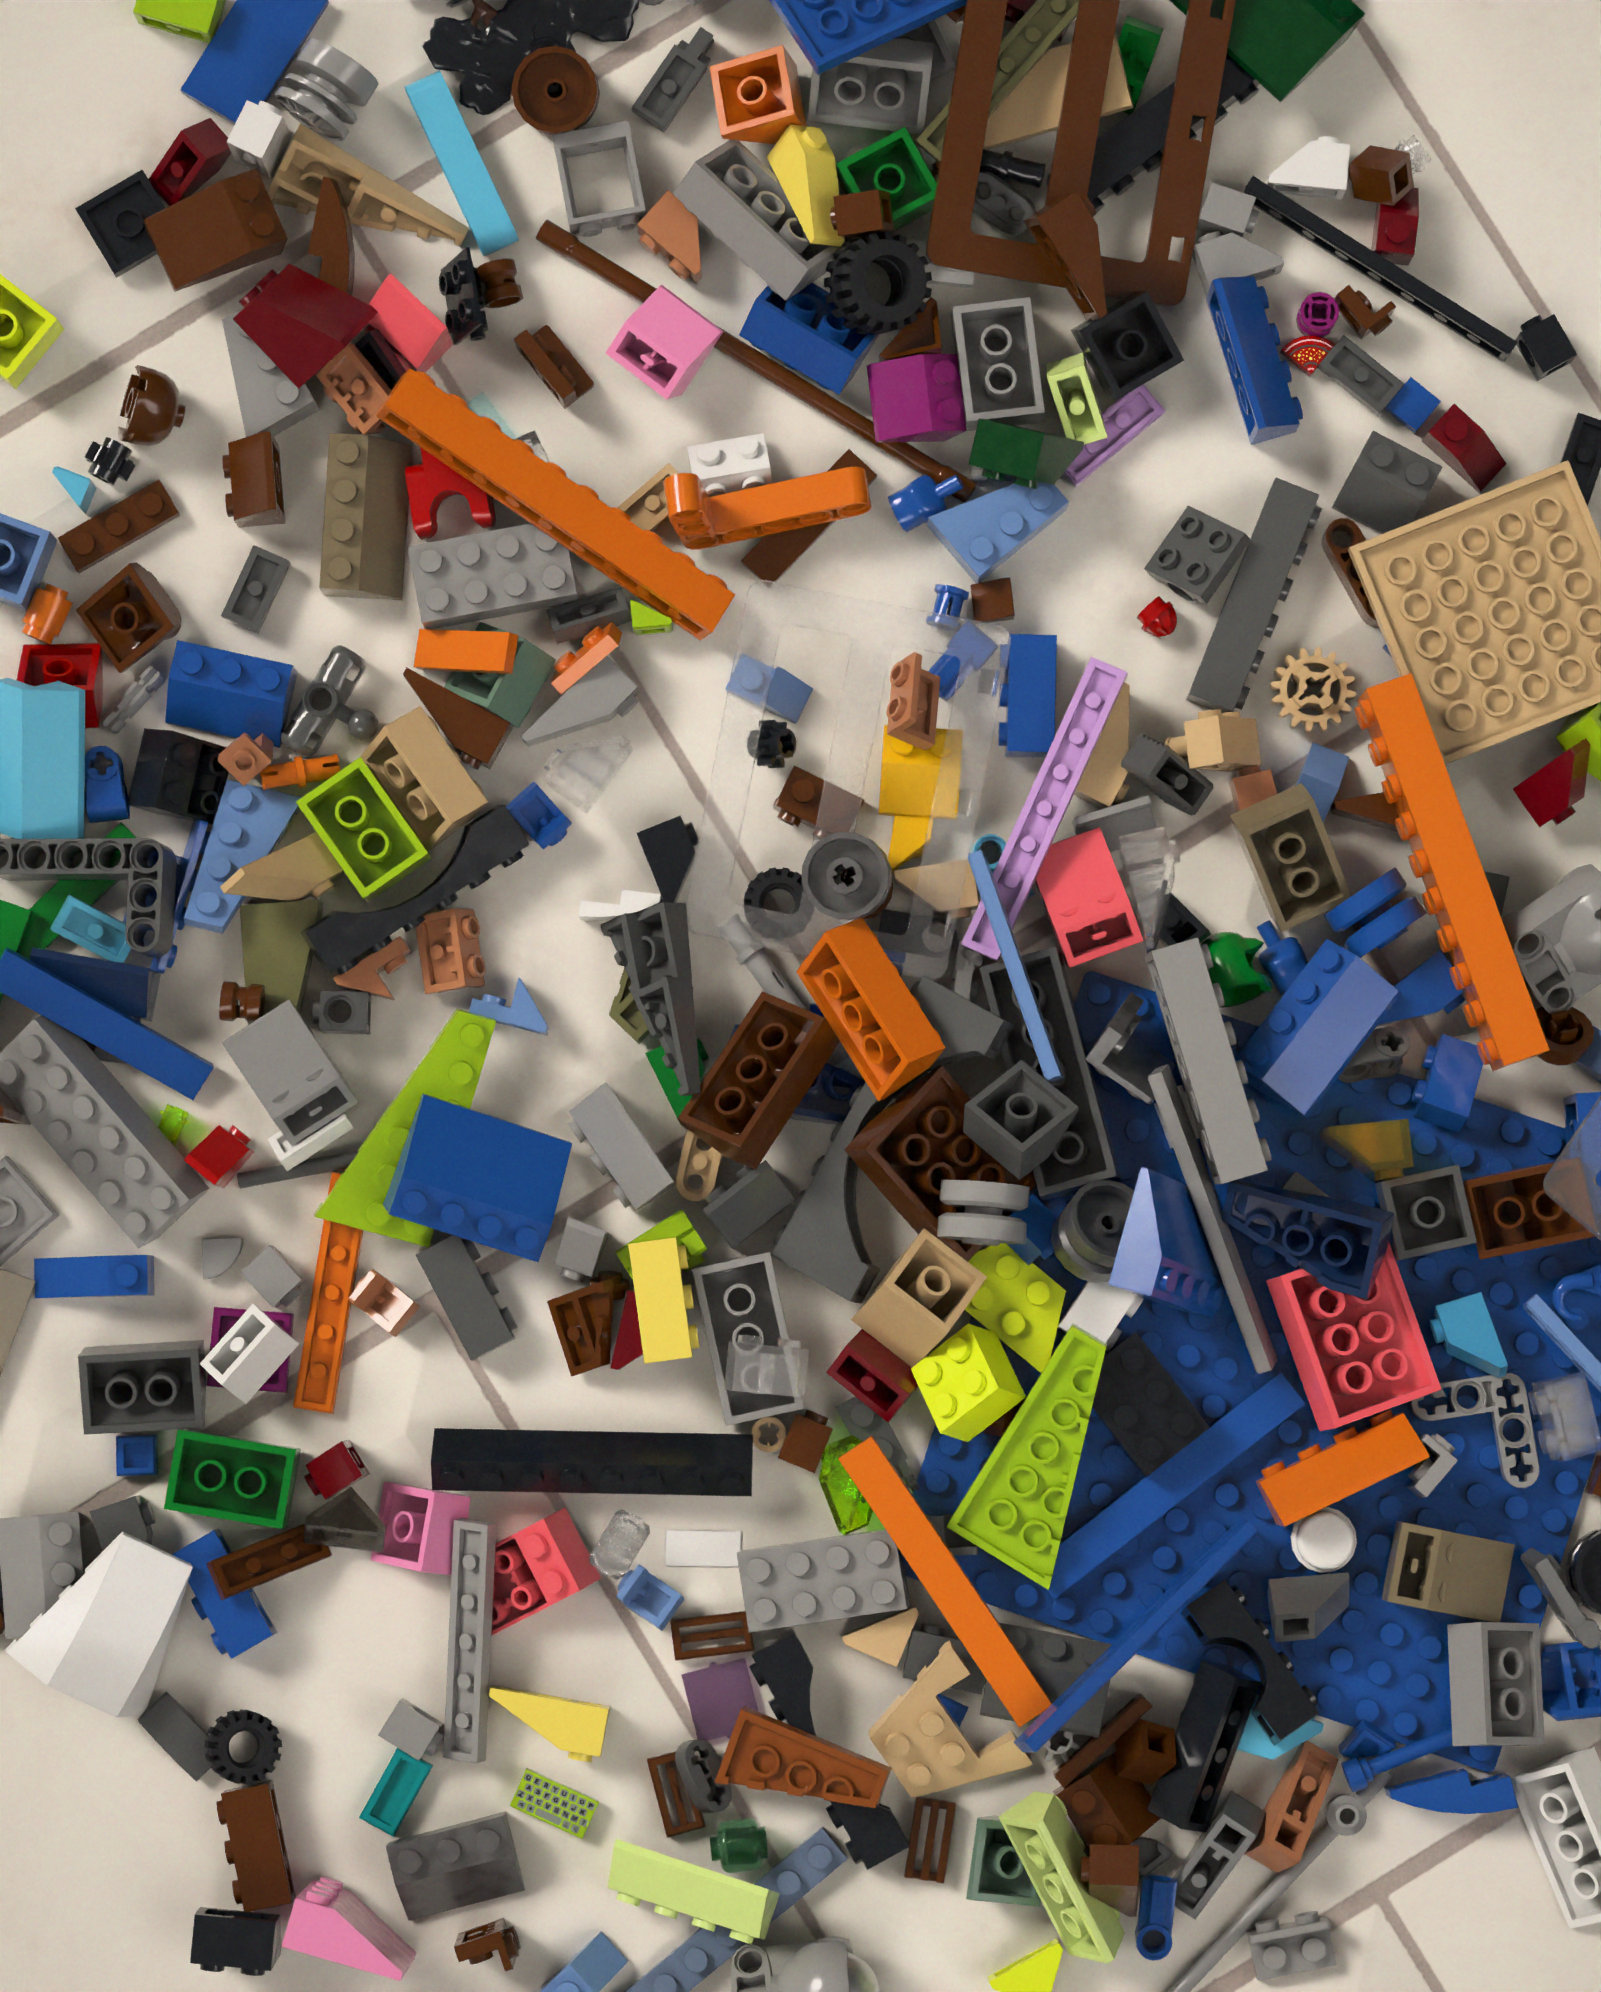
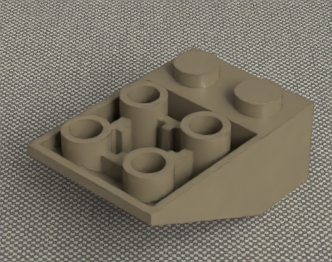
M1396 1521L1382 1600L1489 1622H1500L1515 1545Z

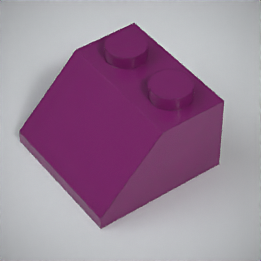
M920 354L867 365L876 442H944L967 431L957 354Z

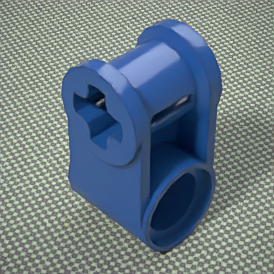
M107 746L91 748L85 755V800L89 823L130 819V806L127 805L128 792L120 756ZM102 755L113 762L112 766L106 767V774L103 775L98 769L94 768V764L100 762V756Z

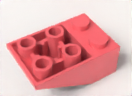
M1100 827L1051 844L1035 879V883L1064 964L1071 968L1144 941L1131 903Z
M566 1507L495 1543L491 1636L601 1579Z

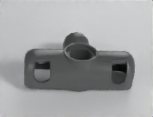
M342 645L332 648L329 657L322 664L312 683L304 690L302 700L290 718L288 726L282 732L281 741L283 745L303 757H312L319 749L336 718L348 725L350 734L356 739L367 740L377 733L378 720L374 713L366 709L354 711L345 705L366 668V662L360 655ZM354 664L360 670L354 681H350L346 678V675ZM321 691L330 692L332 696L331 705L323 711L315 710L313 706L314 696ZM315 732L320 735V738L315 747L311 749L306 746V743L311 734Z

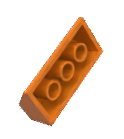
M863 917L825 931L796 971L878 1101L887 1098L930 1068L946 1048L941 1041L938 1031L930 1024L920 1008L918 1000L907 988L899 975L897 967L891 963L879 944L876 934L870 930Z
M1391 1409L1385 1410L1369 1418L1371 1426L1359 1432L1353 1426L1335 1434L1333 1438L1336 1443L1321 1449L1319 1443L1298 1452L1297 1455L1300 1460L1286 1467L1282 1460L1262 1469L1261 1472L1264 1477L1255 1482L1276 1525L1283 1527L1290 1525L1429 1458L1430 1456L1404 1413L1398 1412L1393 1415Z

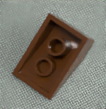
M257 168L221 180L144 219L146 229L174 292L281 255L288 239Z
M1077 191L1061 195L1025 219L1024 223L1085 320L1101 319L1107 315L1098 225L1093 218L1097 213L1088 197L1084 194L1079 196Z
M1579 1157L1506 1170L1463 1181L1480 1260L1597 1236Z

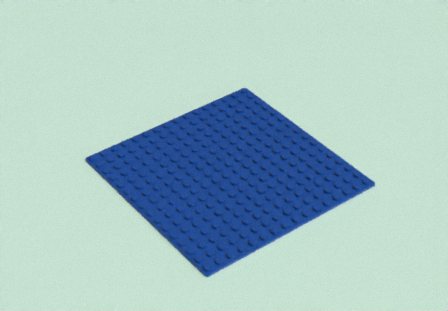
M1094 971L1087 972L1083 977L1075 1001V1007L1088 1054L1110 1020L1132 992L1144 1000L1136 1013L1142 1019L1132 1034L1175 1064L1172 1071L1177 1087L1182 1085L1184 1088L1156 992ZM1221 1014L1224 1023L1230 1021L1235 1034L1236 1045L1231 1046L1235 1059L1259 1026ZM1091 1064L1122 1179L1118 1182L1135 1190L1140 1168L1144 1167L1187 1185L1175 1151L1169 1147L1154 1106L1156 1100L1152 1104H1147L1142 1099L1133 1097L1127 1092L1126 1088L1112 1078L1097 1072ZM1400 1073L1392 1077L1365 1079L1354 1083L1341 1082L1337 1078L1307 1119L1246 1083L1243 1084L1246 1099L1253 1098L1260 1118V1122L1254 1123L1258 1138L1265 1137L1270 1150L1271 1161L1266 1162L1267 1171L1235 1181L1280 1189L1289 1175L1297 1171L1331 1198L1357 1202L1380 1209L1375 1184L1382 1181L1458 1164L1462 1181L1482 1175L1568 1159L1565 1128L1475 1098L1473 1099L1469 1117L1459 1133L1416 1119L1414 1114L1418 1103L1412 1102V1096L1418 1079ZM1198 1138V1139H1197V1142H1198V1145H1199V1147H1200L1202 1156H1203V1158H1204L1205 1164H1206L1207 1169H1208V1172H1209V1168H1208V1165H1207V1162H1206V1158H1205V1155H1204V1152H1203V1149H1202V1145H1201L1200 1139ZM1229 1182L1214 1185L1222 1210H1224ZM1036 1185L1029 1192V1197L1034 1194L1058 1218L1059 1214L1076 1193L1044 1201L1039 1196ZM1599 1214L1593 1215L1597 1232L1596 1237L1481 1260L1479 1259L1476 1243L1396 1261L1439 1383L1490 1375L1447 1354L1443 1342L1436 1343L1430 1327V1320L1434 1319L1435 1307L1437 1305L1482 1292L1508 1364L1506 1373H1513L1519 1376L1526 1387L1539 1463V1476L1531 1486L1517 1488L1509 1485L1503 1479L1491 1412L1424 1421L1417 1418L1411 1412L1409 1402L1390 1408L1393 1415L1398 1412L1404 1413L1418 1437L1424 1434H1428L1430 1437L1432 1434H1439L1455 1448L1451 1455L1458 1461L1428 1497L1419 1498L1407 1488L1413 1481L1408 1477V1474L1417 1465L1415 1464L1327 1506L1342 1512L1350 1519L1354 1526L1357 1539L1354 1555L1345 1566L1334 1572L1320 1573L1310 1570L1297 1560L1291 1546L1290 1536L1295 1522L1285 1527L1276 1525L1255 1481L1264 1477L1261 1472L1262 1469L1282 1460L1286 1467L1300 1460L1297 1453L1312 1445L1319 1443L1320 1448L1323 1449L1336 1443L1333 1436L1345 1429L1355 1426L1357 1432L1371 1426L1369 1418L1379 1413L1335 1429L1319 1431L1266 1280L1300 1269L1301 1267H1294L1286 1262V1258L1267 1245H1260L1228 1224L1278 1359L1273 1369L1261 1374L1256 1372L1224 1284L1222 1287L1224 1290L1223 1302L1221 1307L1215 1312L1214 1319L1173 1309L1144 1298L1131 1318L1125 1314L1116 1328L1121 1330L1122 1333L1113 1347L1132 1332H1136L1209 1427L1279 1372L1283 1373L1306 1404L1055 1600L1043 1586L978 1546L977 1555H958L954 1557L985 1603L1099 1642L1113 1644L1233 1524L1249 1520L1258 1530L1257 1534L1136 1654L1194 1674L1197 1673L1202 1660L1225 1664L1260 1682L1258 1670L1246 1653L1227 1644L1203 1646L1181 1614L1188 1604L1223 1580H1226L1230 1587L1235 1585L1242 1592L1247 1601L1245 1608L1253 1620L1258 1618L1266 1626L1271 1635L1268 1641L1277 1653L1281 1651L1288 1657L1294 1667L1292 1675L1299 1685H1306L1312 1691L1318 1702V1705L1315 1707L1319 1712V1716L1354 1728L1365 1719L1394 1738L1396 1742L1405 1745L1452 1728L1447 1625L1489 1621L1382 1600L1396 1521L1514 1544L1515 1547L1500 1622L1539 1623L1540 1629L1548 1602L1520 1558L1524 1552L1532 1547L1543 1555L1551 1554L1558 1564H1561L1601 1439V1393L1523 1309V1304L1533 1295L1537 1294L1601 1363V1296L1583 1289L1571 1290L1567 1293L1565 1305L1571 1312L1580 1314L1582 1316L1581 1321H1569L1561 1317L1553 1304V1291L1560 1280L1568 1275L1582 1273L1601 1263V1216ZM1053 1252L1046 1260L1039 1255L1032 1263L1066 1290L1059 1319L1060 1323L1087 1281L1079 1279L1065 1269L1056 1257L1055 1252ZM971 1316L969 1324L986 1329ZM1057 1328L1051 1357L1066 1334L1059 1328ZM1000 1340L1027 1397L1041 1373ZM1507 1379L1502 1380L1503 1386L1497 1388L1496 1393L1498 1396L1505 1397L1507 1408H1499V1415L1501 1416L1509 1412L1522 1413L1521 1405L1512 1407L1511 1395L1517 1393V1387L1509 1385ZM1470 1385L1462 1386L1457 1392L1458 1404L1465 1409L1474 1407L1478 1401L1477 1390ZM1449 1387L1442 1389L1446 1397L1432 1398L1430 1394L1425 1395L1423 1400L1418 1401V1407L1426 1409L1427 1415L1433 1413L1432 1408L1434 1406L1447 1404L1446 1412H1453L1448 1400ZM1091 1410L1060 1543L1145 1477L1093 1410ZM1509 1419L1504 1423L1503 1435L1508 1441H1519L1523 1437L1524 1426L1517 1419ZM935 1424L917 1478L920 1489L912 1493L926 1515L954 1514L979 1474L981 1462L990 1456L1002 1436L984 1434L983 1430L972 1440L965 1442L940 1434ZM1527 1444L1520 1448L1506 1447V1456L1514 1453L1516 1458V1466L1510 1468V1474L1518 1476L1519 1481H1523L1524 1474L1530 1472V1466L1522 1464L1520 1452L1528 1453ZM903 1556L906 1576L920 1581ZM1327 1573H1349V1606L1315 1639L1275 1642L1268 1607L1269 1579L1323 1575ZM1451 1745L1431 1754L1485 1772H1491L1496 1767L1502 1746Z

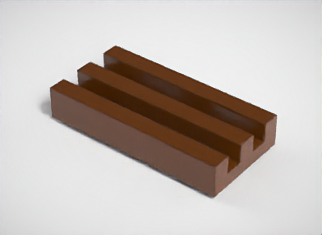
M745 1611L670 1620L675 1661L754 1651L752 1632H748ZM743 1621V1627L684 1635H680L679 1630L682 1627ZM736 1636L745 1637V1643L685 1651H682L681 1643Z
M676 1751L647 1758L667 1838L706 1827L703 1812L696 1809L691 1798L690 1801L696 1821L688 1822L673 1765ZM665 1764L680 1821V1825L673 1827L658 1771L657 1765Z
M916 1797L909 1839L910 1847H908L904 1872L905 1878H917L944 1884L956 1802ZM923 1806L931 1807L923 1862L921 1870L914 1869L921 1817ZM940 1808L946 1809L936 1873L930 1872V1865Z

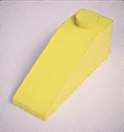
M790 124L767 155V159L810 244L841 247L845 242L844 237L838 236V231L834 230L830 217L831 208L835 207L833 196H839L835 156L821 128Z
M496 1685L490 1687L489 1696L557 1748L569 1751L568 1758L592 1762V1756H601L610 1706Z

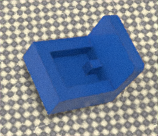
M534 781L506 806L511 816L542 849H545L548 845L554 846L566 836V829L572 824Z

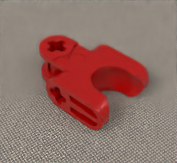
M420 447L423 464L407 466L405 468L413 527L421 540L430 539L437 533L438 508L443 500L453 495L464 496L468 500L471 515L478 525L484 529L493 527L496 523L493 497Z

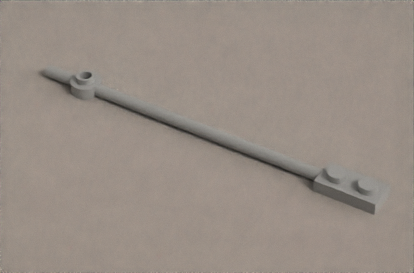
M1387 1771L1373 1776L1374 1780L1367 1783V1788L1357 1791L1353 1796L1340 1794L1333 1797L1325 1809L1327 1823L1308 1842L1300 1863L1281 1871L1168 1992H1190L1338 1834L1350 1836L1358 1833L1366 1823L1367 1813L1365 1806L1387 1784L1392 1775ZM1346 1808L1352 1809L1354 1813L1352 1821L1343 1823L1340 1820L1341 1811Z

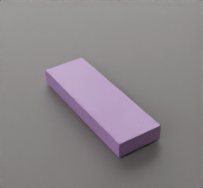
M1144 385L1122 396L1102 413L1108 438L1085 444L1080 454L1065 470L1064 475L1077 487L1161 417L1166 410Z

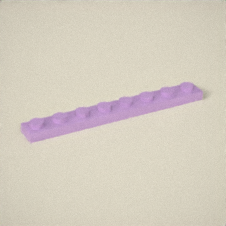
M1093 657L1090 658L993 872L1012 930L1128 676L1126 671ZM981 899L961 945L998 962L1001 952Z

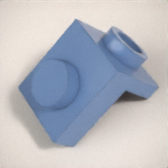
M640 1564L637 1565L634 1571L630 1570L623 1576L618 1585L619 1592L616 1596L625 1607L661 1631H663L685 1599L680 1593L650 1574Z

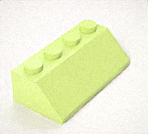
M1034 1791L1001 1814L999 1819L1068 1954L1109 1964L1115 1959L1125 1934L1119 1922L1120 1913L1116 1909L1090 1896L1089 1882L1081 1881V1857H1086L1084 1853L1085 1844L1079 1834L1072 1830L1066 1818L1068 1812L1064 1803L1054 1794Z
M616 1839L613 1847L608 1888L618 1891L617 1900L638 1907L641 1899L656 1904L654 1908L655 1913L677 1919L679 1912L693 1916L691 1925L712 1932L715 1931L716 1925L731 1929L730 1938L751 1945L754 1937L765 1940L780 1893Z

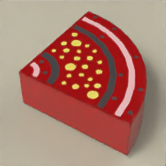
M1303 336L1287 343L1280 353L1310 377L1336 344L1319 336Z

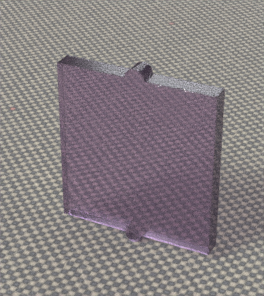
M745 1658L718 1665L715 1662H711L707 1668L681 1674L697 1739L707 1741L723 1736L730 1738L741 1708L746 1706L758 1711Z

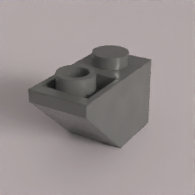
M1327 1573L1323 1575L1269 1579L1268 1607L1275 1642L1315 1639L1349 1606V1573Z

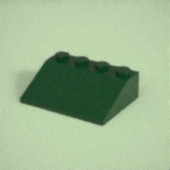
M1169 0L1183 14H1187L1189 0ZM1212 0L1210 17L1222 20L1225 0ZM1236 0L1227 54L1279 102H1282L1349 39L1365 13L1351 0Z

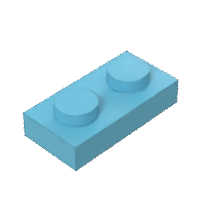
M70 894L67 896L50 927L51 931L112 962L124 963L131 950L126 942V923Z

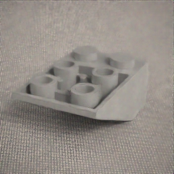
M290 999L222 1042L254 1093L291 1146L358 1104L347 1080Z

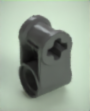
M1396 1027L1374 1029L1339 1075V1080L1345 1083H1354L1365 1079L1395 1076L1400 1071L1403 1064L1402 1057L1407 1054L1410 1046L1407 1034Z

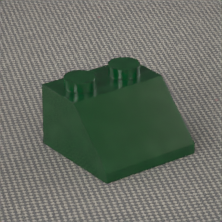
M979 418L968 465L983 468L981 476L1004 481L1006 474L1016 476L1014 484L1037 489L1039 482L1055 484L1083 450L1084 442Z

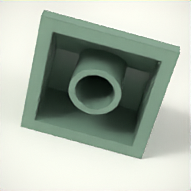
M479 622L475 630L506 632L483 622ZM518 636L512 674L452 671L444 688L508 721L512 726L519 728L524 718L528 715L531 705L542 685L548 679L556 659L525 638Z

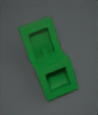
M1130 16L1126 17L1118 40L1134 106L1132 109L1121 111L1127 114L1133 113L1136 108L1164 29Z

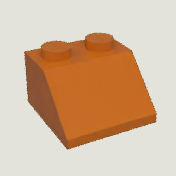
M783 45L709 66L720 134L723 139L774 144L777 143L790 124L807 126L797 65Z

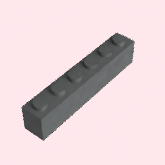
M1277 477L1275 478L1250 538L1251 542L1246 548L1186 700L1211 710L1220 709L1221 713L1233 712L1234 708L1242 710L1250 691L1249 687L1244 686L1249 671L1257 673L1265 653L1258 650L1263 636L1271 638L1279 618L1278 615L1273 614L1277 600L1285 602L1292 586L1293 580L1287 578L1291 565L1293 563L1299 566L1308 544L1301 542L1306 528L1314 530L1322 508L1315 506L1319 494Z

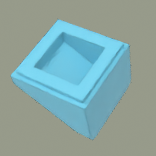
M59 466L54 467L52 473L79 508L86 514L96 491L95 484L90 478Z

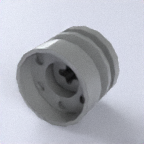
M309 39L296 59L297 66L307 77L305 78L293 73L287 74L284 80L290 88L279 87L274 97L283 108L290 112L304 126L317 133L343 141L349 133L348 127L344 123L351 125L355 124L357 120L356 114L346 103L361 107L366 106L379 84L377 79L366 68L347 54L320 40Z

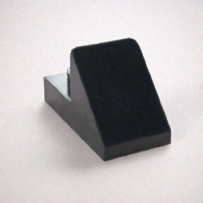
M1165 886L1135 910L1138 918L1156 935L1165 947L1197 937L1201 943L1211 935L1210 931Z

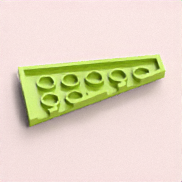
M458 1008L455 1010L429 1047L428 1053L407 1079L405 1086L396 1099L391 1102L363 1142L348 1168L340 1175L332 1191L315 1211V1217L430 1247L435 1229L389 1215L383 1203L422 1094L424 1093L469 1109L471 1108L496 1024L494 1018Z
M1073 1323L946 1526L1047 1590L1050 1588L1107 1346L1106 1343Z

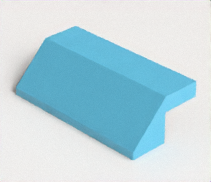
M11 678L0 679V833L15 839H84L85 690L60 681L34 687Z

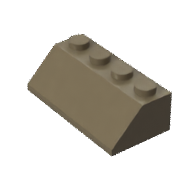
M329 433L319 585L324 596L402 600L409 500L405 468L411 466V445L371 435Z

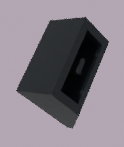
M144 728L127 805L189 821L202 820L208 822V825H213L229 773L218 762V755L227 747L172 730Z
M206 1907L198 1909L194 1916L190 1963L200 1964L201 1970L210 1972L224 1971L225 1967L241 1968L240 1973L251 1976H261L265 1974V1970H272L281 1955V1917L279 1914Z

